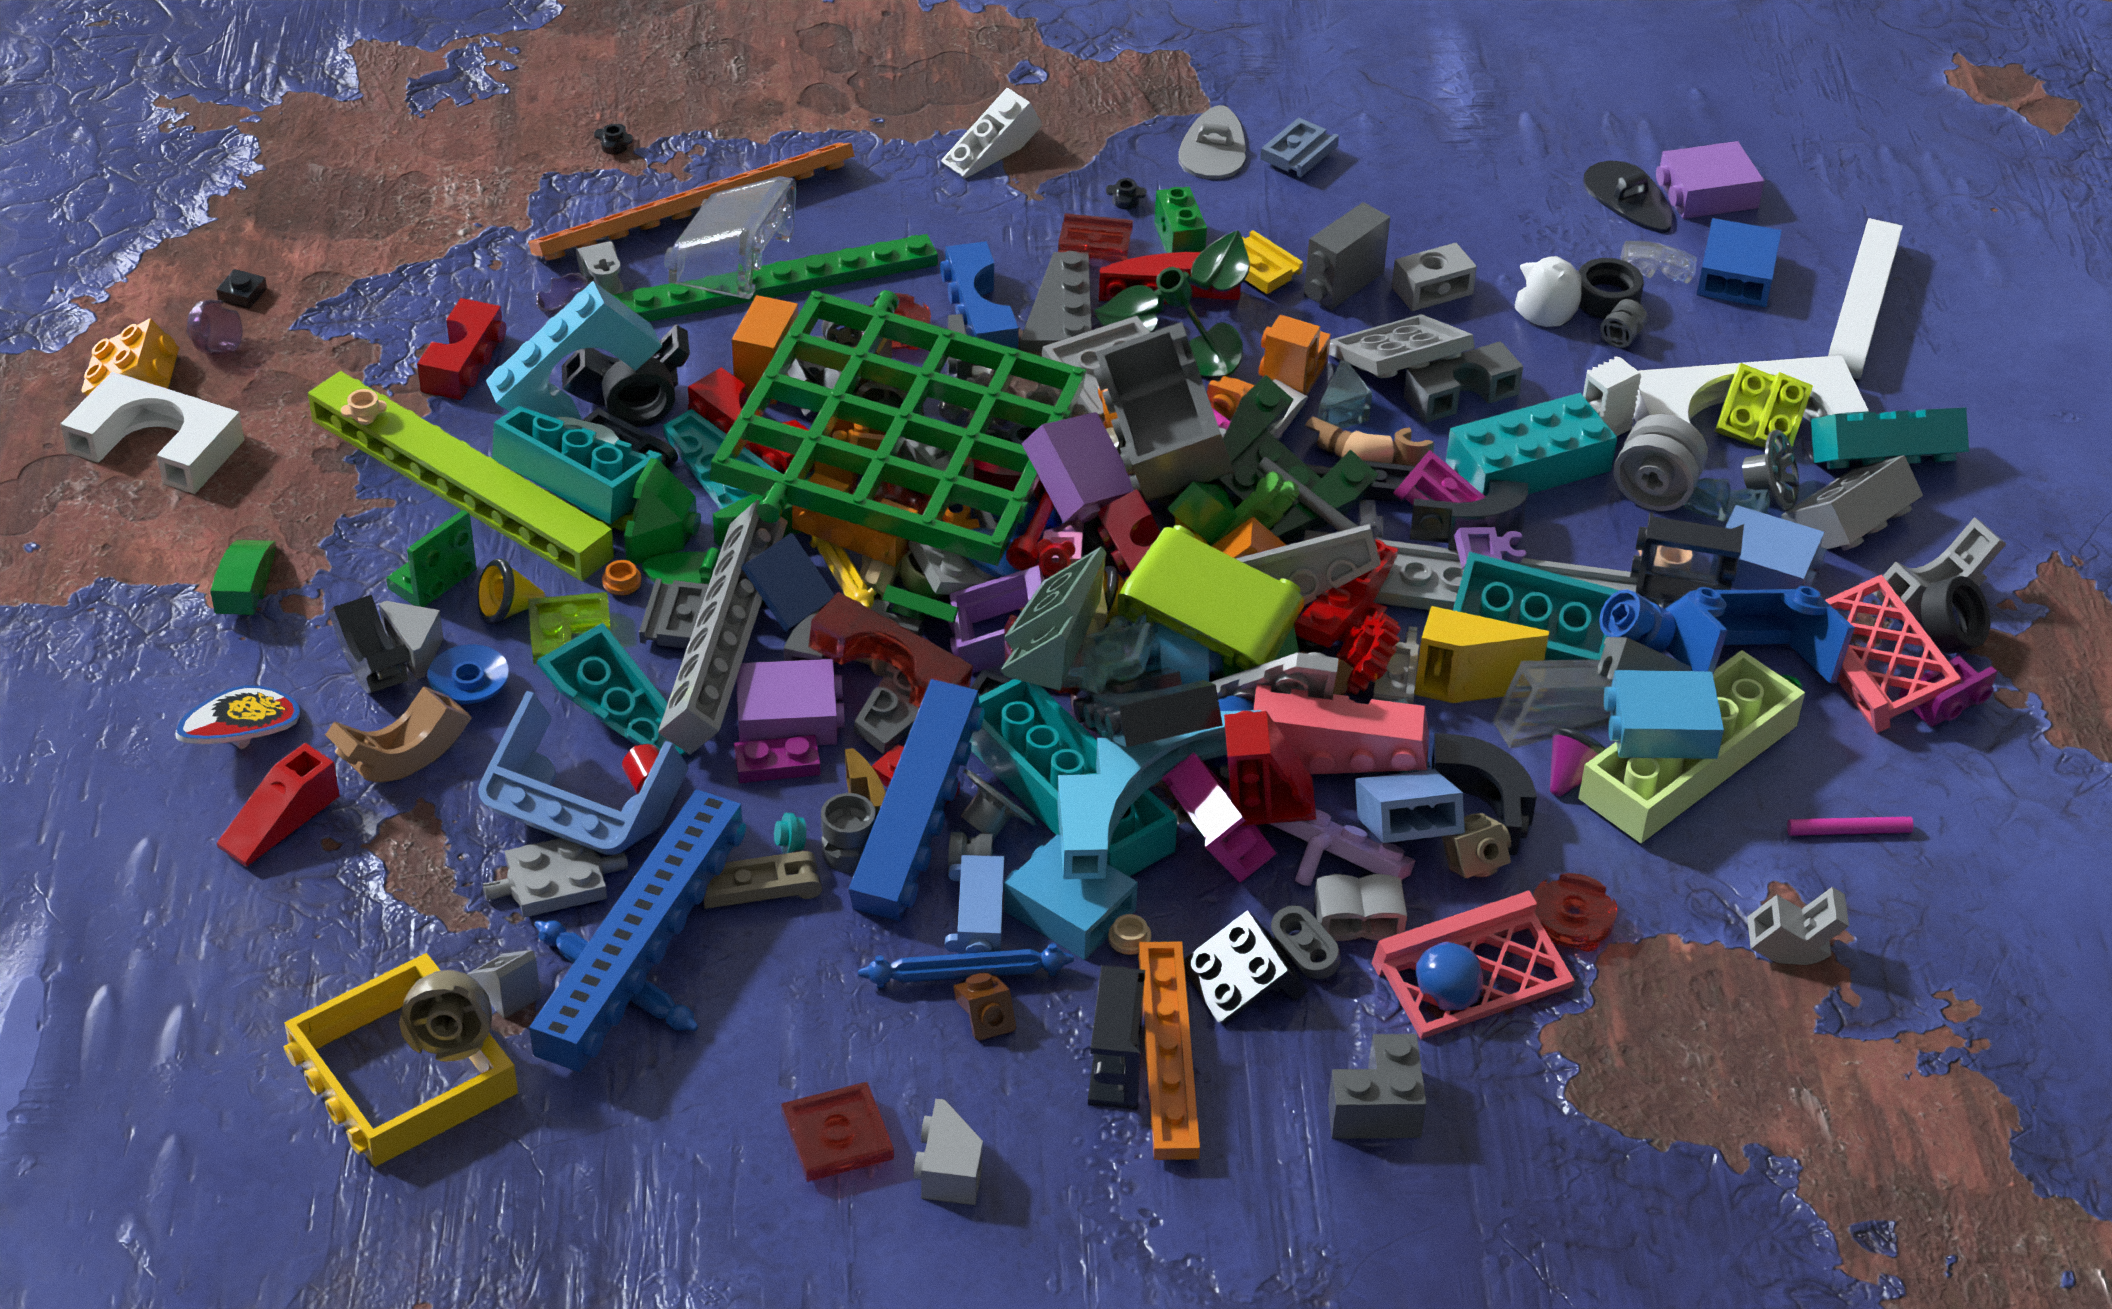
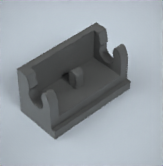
M1606 637L1603 644L1605 648L1598 665V675L1606 677L1608 674L1607 679L1612 681L1614 670L1691 671L1692 667L1632 639Z

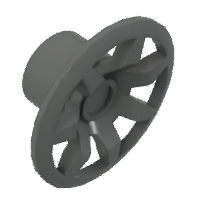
M1777 429L1772 430L1767 437L1765 454L1744 459L1743 478L1746 488L1751 494L1772 491L1777 504L1787 511L1793 508L1797 502L1799 474L1792 446L1786 435ZM1786 450L1787 454L1784 457H1781ZM1791 465L1792 474L1786 473V467Z
M964 769L963 772L977 785L978 793L960 816L983 834H993L994 840L1010 817H1018L1034 827L1037 825L1030 815L1015 805L1008 797L998 792L995 787L972 771Z

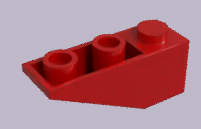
M307 743L302 744L272 767L217 841V847L247 867L340 797L334 761Z

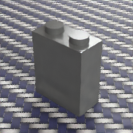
M1362 202L1309 238L1304 295L1332 310L1382 275L1385 268L1390 216Z

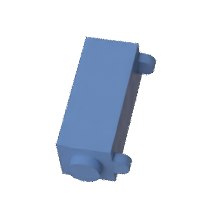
M962 855L961 864H952L949 867V878L953 881H960L958 934H949L945 937V948L948 951L957 952V954L1001 951L1004 856Z

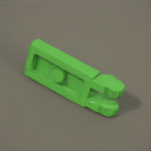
M1269 472L1265 478L1263 477L1258 482L1256 492L1253 491L1235 509L1237 517L1212 543L1207 541V544L1213 546L1251 517L1257 519L1269 530L1284 516L1283 513L1292 505V502L1298 498L1300 494L1299 486L1293 481L1288 480L1286 482L1283 480L1284 477L1277 472Z

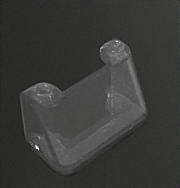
M778 176L715 192L708 199H704L701 209L674 246L669 247L666 251L664 265L666 268H669L668 282L750 300L755 292V285L752 284L753 269H761L762 251L774 234L775 239L787 242L794 235L795 179Z

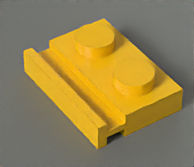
M1252 230L1247 238L1242 237L1250 260V269L1245 280L1261 291L1268 294L1292 280V275L1295 273L1297 275L1302 274L1303 262L1256 231Z

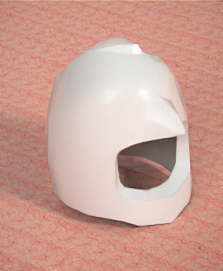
M1558 256L1546 257L1537 263L1520 265V269L1526 278L1527 287L1518 292L1514 308L1525 319L1545 327L1561 326L1571 320L1578 310L1581 300V275L1575 267Z

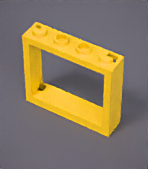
M427 953L284 1022L288 1044L283 1046L290 1063L294 1067L301 1065L304 1070L306 1083L315 1096L322 1094L326 1100L325 1106L332 1121L336 1125L343 1123L347 1129L348 1140L354 1151L358 1155L364 1152L374 1167L518 1094L515 1066L489 1033L488 1037L483 1041L482 1048L476 1054L469 1057L481 1073L480 1075L373 1129L316 1052V1049L403 1007L408 991L419 979L435 971H441Z

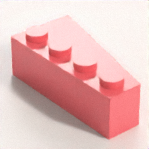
M1259 684L1256 686L1254 710L1268 712L1310 775L1427 770L1429 729L1425 706L1371 699L1369 704H1361L1350 700L1349 696L1333 694V699L1330 700L1308 697V691L1292 689L1291 694L1271 692V686Z

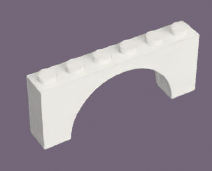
M1842 355L1743 363L1773 376L1781 372L1813 385L1803 417L1810 422L1813 418L1834 414L1850 415L1869 412ZM1740 363L1638 371L1642 378H1640V389L1637 390L1639 394L1636 396L1638 401H1635L1637 405L1635 407L1636 412L1634 413L1635 421L1638 422L1648 415L1667 414L1679 417L1690 423V419L1701 410L1711 405L1725 402L1736 368Z

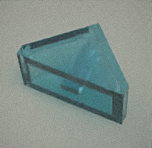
M1340 361L1319 404L1318 419L1340 428L1369 421L1372 391L1348 362Z

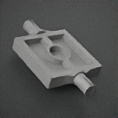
M559 838L505 850V859L508 867L507 878L483 883V890L486 901L511 895L519 903L524 918L607 899L604 874L624 869L628 870V862L625 852L600 858L590 848Z

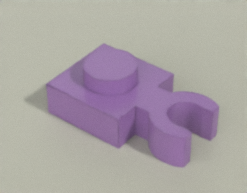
M1495 527L1459 528L1454 535L1462 569L1465 568L1469 552L1516 564L1520 563L1526 555L1525 550H1514L1510 546L1516 545L1522 538V534L1517 531H1510L1503 537H1497Z

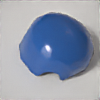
M1440 942L1423 952L1416 963V977L1418 978L1417 982L1423 995H1431L1436 1000L1440 1009L1446 1011L1463 1010L1477 1002L1483 990V974L1477 955L1468 947L1450 942Z

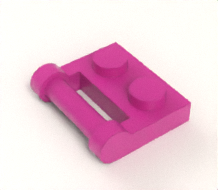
M1431 450L1427 452L1393 493L1401 501L1405 498L1412 505L1414 499L1430 500L1415 488L1414 485L1434 501L1464 503L1486 497Z

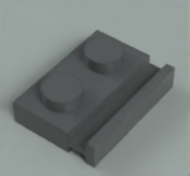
M656 578L639 630L640 643L646 644L647 640L657 641V645L687 649L709 584L673 580L672 584H664L662 579Z

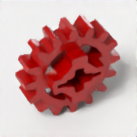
M1376 611L1373 617L1368 615L1362 626L1358 624L1350 629L1346 634V640L1341 650L1336 654L1338 660L1342 659L1353 667L1347 680L1348 688L1346 692L1349 694L1357 695L1360 689L1362 691L1367 689L1370 681L1375 682L1377 679L1379 680L1387 672L1390 659L1397 651L1396 644L1400 640L1397 634L1400 632L1401 627L1398 626L1399 622L1383 612Z

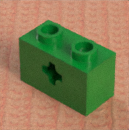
M1190 186L1156 190L1154 224L1166 253L1202 252L1206 249L1207 226Z

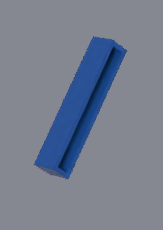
M934 679L930 680L849 886L851 904L854 910L901 922L906 907L912 908L918 892L916 880L919 872H925L930 863L932 849L929 847L933 836H939L942 832L945 821L943 809L947 800L953 801L958 788V777L956 775L960 765L966 766L969 761L972 744L969 741L973 731L979 732L983 724L985 709L980 707L978 690Z

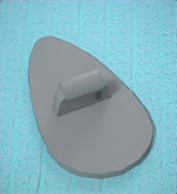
M1218 105L1207 110L1197 118L1185 135L1178 151L1179 164L1186 172L1203 179H1224L1241 171L1245 164L1246 147L1242 127L1236 115L1228 107Z

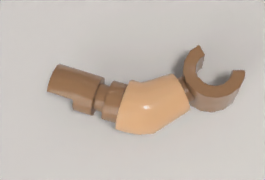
M1311 417L1305 424L1308 429L1319 433L1318 448L1330 453L1335 451V454L1342 458L1351 449L1363 461L1416 467L1429 450L1434 452V441H1411L1412 431L1410 427L1397 431L1394 441H1392L1391 436L1365 434L1357 430L1353 433L1347 430L1343 431L1342 428L1316 417Z

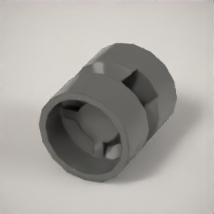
M855 793L838 794L828 799L822 806V856L825 863L832 869L848 873L856 871L876 820V811L873 803L866 797Z

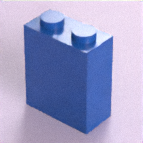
M1712 218L1696 295L1767 307L1782 230Z

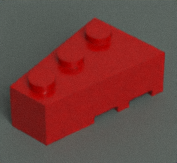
M1240 711L1236 714H1225L1231 802L1246 820L1239 826L1317 820L1312 777L1268 712Z

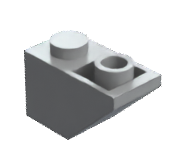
M936 1099L932 1116H924L921 1143H927L925 1152L917 1151L914 1164V1179L921 1180V1199L976 1205L982 1173L983 1141L944 1099Z

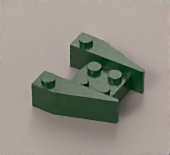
M1265 375L1241 398L1222 437L1234 473L1206 483L1222 486L1227 491L1234 509H1236L1253 491L1256 492L1258 482L1263 477H1266L1256 469L1266 456L1345 516L1368 493L1379 474L1350 449L1323 478H1320L1270 433L1284 418L1294 399ZM1296 499L1283 513L1284 516L1269 531L1283 543L1288 544L1305 536V530L1315 531L1329 523Z

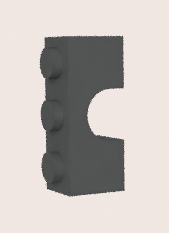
M1499 341L1463 352L1460 357L1455 359H1439L1430 362V365L1424 368L1407 369L1403 397L1425 423L1457 414L1460 391L1475 392L1488 404L1519 395L1523 365Z

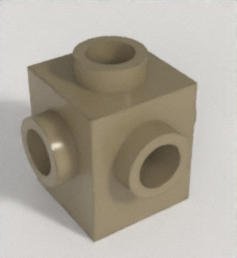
M1476 813L1465 816V833L1441 836L1449 869L1464 878L1490 876L1498 871V867L1511 863L1508 848L1511 847V838L1507 828L1502 823L1485 814Z

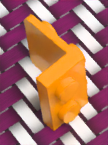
M151 318L138 325L132 324L124 329L121 334L111 339L105 338L94 346L89 367L84 375L85 380L82 392L88 396L111 372L128 377L131 376L132 378L168 389L180 347Z

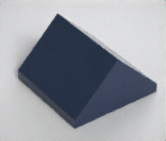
M790 533L741 567L785 632L796 627L806 617L819 609L836 604L835 594L793 533Z

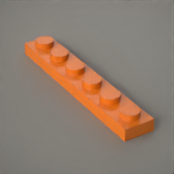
M1182 941L1139 942V967L1145 970L1143 1021L1154 1160L1199 1159L1200 1142Z

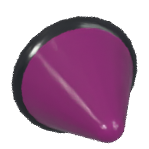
M1561 726L1554 728L1551 732L1550 791L1556 797L1563 796L1580 785L1585 764L1606 749L1602 744L1585 733Z

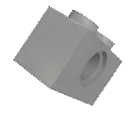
M1452 243L1395 259L1392 288L1409 309L1415 311L1472 295L1477 266L1457 243Z

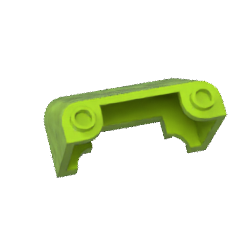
M1174 525L1173 528L1165 527L1123 585L1118 594V616L1134 624L1137 623L1140 616H1146L1147 624L1154 626L1155 622L1224 656V663L1232 666L1233 662L1236 661L1235 663L1245 671L1275 660L1304 607V598L1300 594V587L1294 582L1284 578L1277 580L1195 539V535L1185 527Z

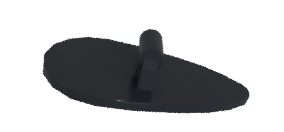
M1612 160L1598 162L1586 170L1583 177V185L1587 192L1602 205L1644 229L1657 233H1667L1670 231L1672 223L1670 207L1656 183L1645 171L1636 165Z

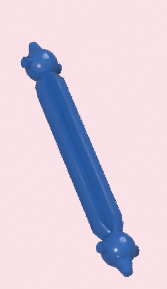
M538 920L535 922V927L539 931V939L548 946H557L560 953L573 963L588 944L587 940L576 933H568L566 928L558 921L544 922ZM647 980L638 995H633L630 1001L656 1018L666 1019V1023L674 1030L697 1031L699 1028L693 1019L694 1013L689 1007L675 1005L669 994Z
M1054 943L1049 944L1048 948L1043 950L1042 953L1031 949L908 957L900 958L891 964L884 960L883 956L878 955L869 966L858 970V977L869 979L872 983L876 984L877 988H883L891 978L903 983L961 979L979 973H988L995 976L1031 974L1041 968L1047 971L1048 975L1055 976L1064 965L1074 962V955L1062 952Z

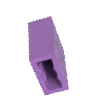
M1738 141L1663 151L1660 166L1656 169V179L1659 186L1664 188L1669 196L1671 205L1676 207L1682 219L1759 208L1764 179Z
M1097 412L1042 424L1022 443L1063 523L1077 519L1081 523L1088 522L1098 516L1097 512L1100 511V508L1134 491L1129 478L1131 475L1128 476L1123 460Z
M833 659L741 663L737 675L739 742L815 735L817 745H836L837 728H845L844 703L836 704L835 699H843L842 675H834Z

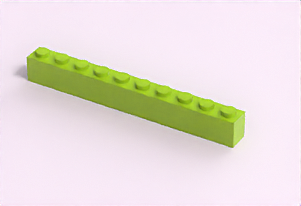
M339 371L308 392L313 422L457 508L467 511L474 518L583 582L614 558L612 529L605 523L595 520L580 511L576 506L570 505L554 496L547 489H542L519 473H515L499 464L492 457H487L470 447L468 443L451 436L439 426L427 422L413 411L407 410L393 402L386 395L374 391L378 396V400L386 402L387 410L379 413L371 424L362 425L352 417L346 418L342 416L341 408L344 405H348L347 398L352 392L360 389L374 391L360 380Z

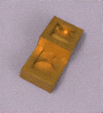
M854 748L845 749L848 792L859 794L873 803L877 817L886 794L883 784L875 770Z

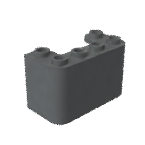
M1182 322L1095 352L1100 367L1093 369L1101 391L1108 389V391L1102 392L1109 414L1117 413L1118 418L1111 420L1118 442L1126 441V446L1120 448L1128 476L1135 474L1129 477L1133 490L1137 489L1141 497L1144 496L1146 503L1183 491L1193 481L1206 483L1234 473Z

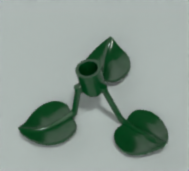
M1238 230L1231 232L1204 249L1193 262L1191 268L1192 277L1177 267H1168L1162 270L1157 277L1156 284L1159 289L1156 292L1143 285L1129 287L1118 293L1107 304L1096 309L1095 314L1103 326H1107L1138 316L1151 333L1157 329L1158 318L1156 314L1163 311L1164 299L1171 306H1183L1201 336L1195 337L1189 342L1200 375L1207 378H1216L1233 374L1243 358V342L1240 334L1232 325L1225 322L1217 323L1206 331L1189 301L1192 296L1190 284L1203 290H1208L1212 285L1218 291H1229L1239 286L1246 279L1250 269V260L1241 233Z

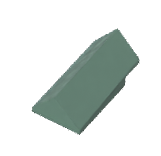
M1099 547L1040 584L1004 637L1013 649V652L1001 668V672L1006 677L1061 691L1101 600L1106 552L1102 547Z

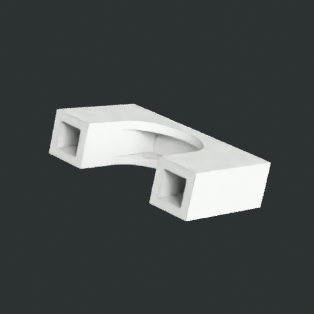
M111 372L60 424L67 453L97 463L123 437L133 431L157 426L179 431L157 454L162 484L193 494L206 483L244 441L241 418L238 411L116 372Z

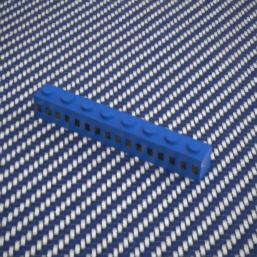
M697 789L694 791L530 1025L529 1031L534 1057L581 1073L590 1058H595L599 1054L605 1036L612 1026H617L620 1023L625 1007L632 996L638 995L641 992L646 976L653 965H657L662 961L667 945L674 934L681 933L685 926L687 915L695 904L699 905L702 902L707 886L715 875L721 874L734 846L738 847L742 843L746 832V824L742 820L741 803Z

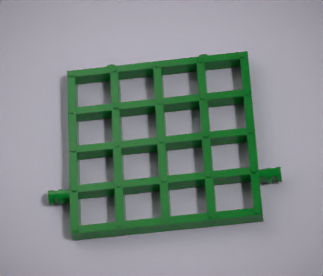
M813 290L712 459L710 480L763 496L762 501L757 507V514L763 521L768 523L777 522L788 503L998 566L1018 523L1024 522L1029 500L1040 478L1022 445L986 435L985 433L993 417L1038 429L1042 424L1071 418L1072 410L1084 387L1086 369L894 314L899 305V298L894 292L888 290L881 291L878 294L872 307ZM818 319L865 332L856 348L809 335ZM883 338L930 351L922 368L875 354ZM948 357L996 370L988 387L944 375L940 372ZM795 358L842 372L833 389L786 376ZM1013 377H1020L1063 391L1055 407L1006 393ZM861 378L909 391L900 409L852 395ZM927 397L976 411L967 429L918 414ZM771 399L819 413L809 431L761 417ZM838 419L886 433L877 451L828 436ZM905 438L954 453L945 471L896 457ZM747 441L795 455L785 474L736 459ZM972 458L1021 472V478L1014 492L963 477ZM814 461L864 475L853 495L804 480ZM882 481L931 495L932 498L923 515L873 501ZM950 502L1002 516L993 535L990 536L941 521Z

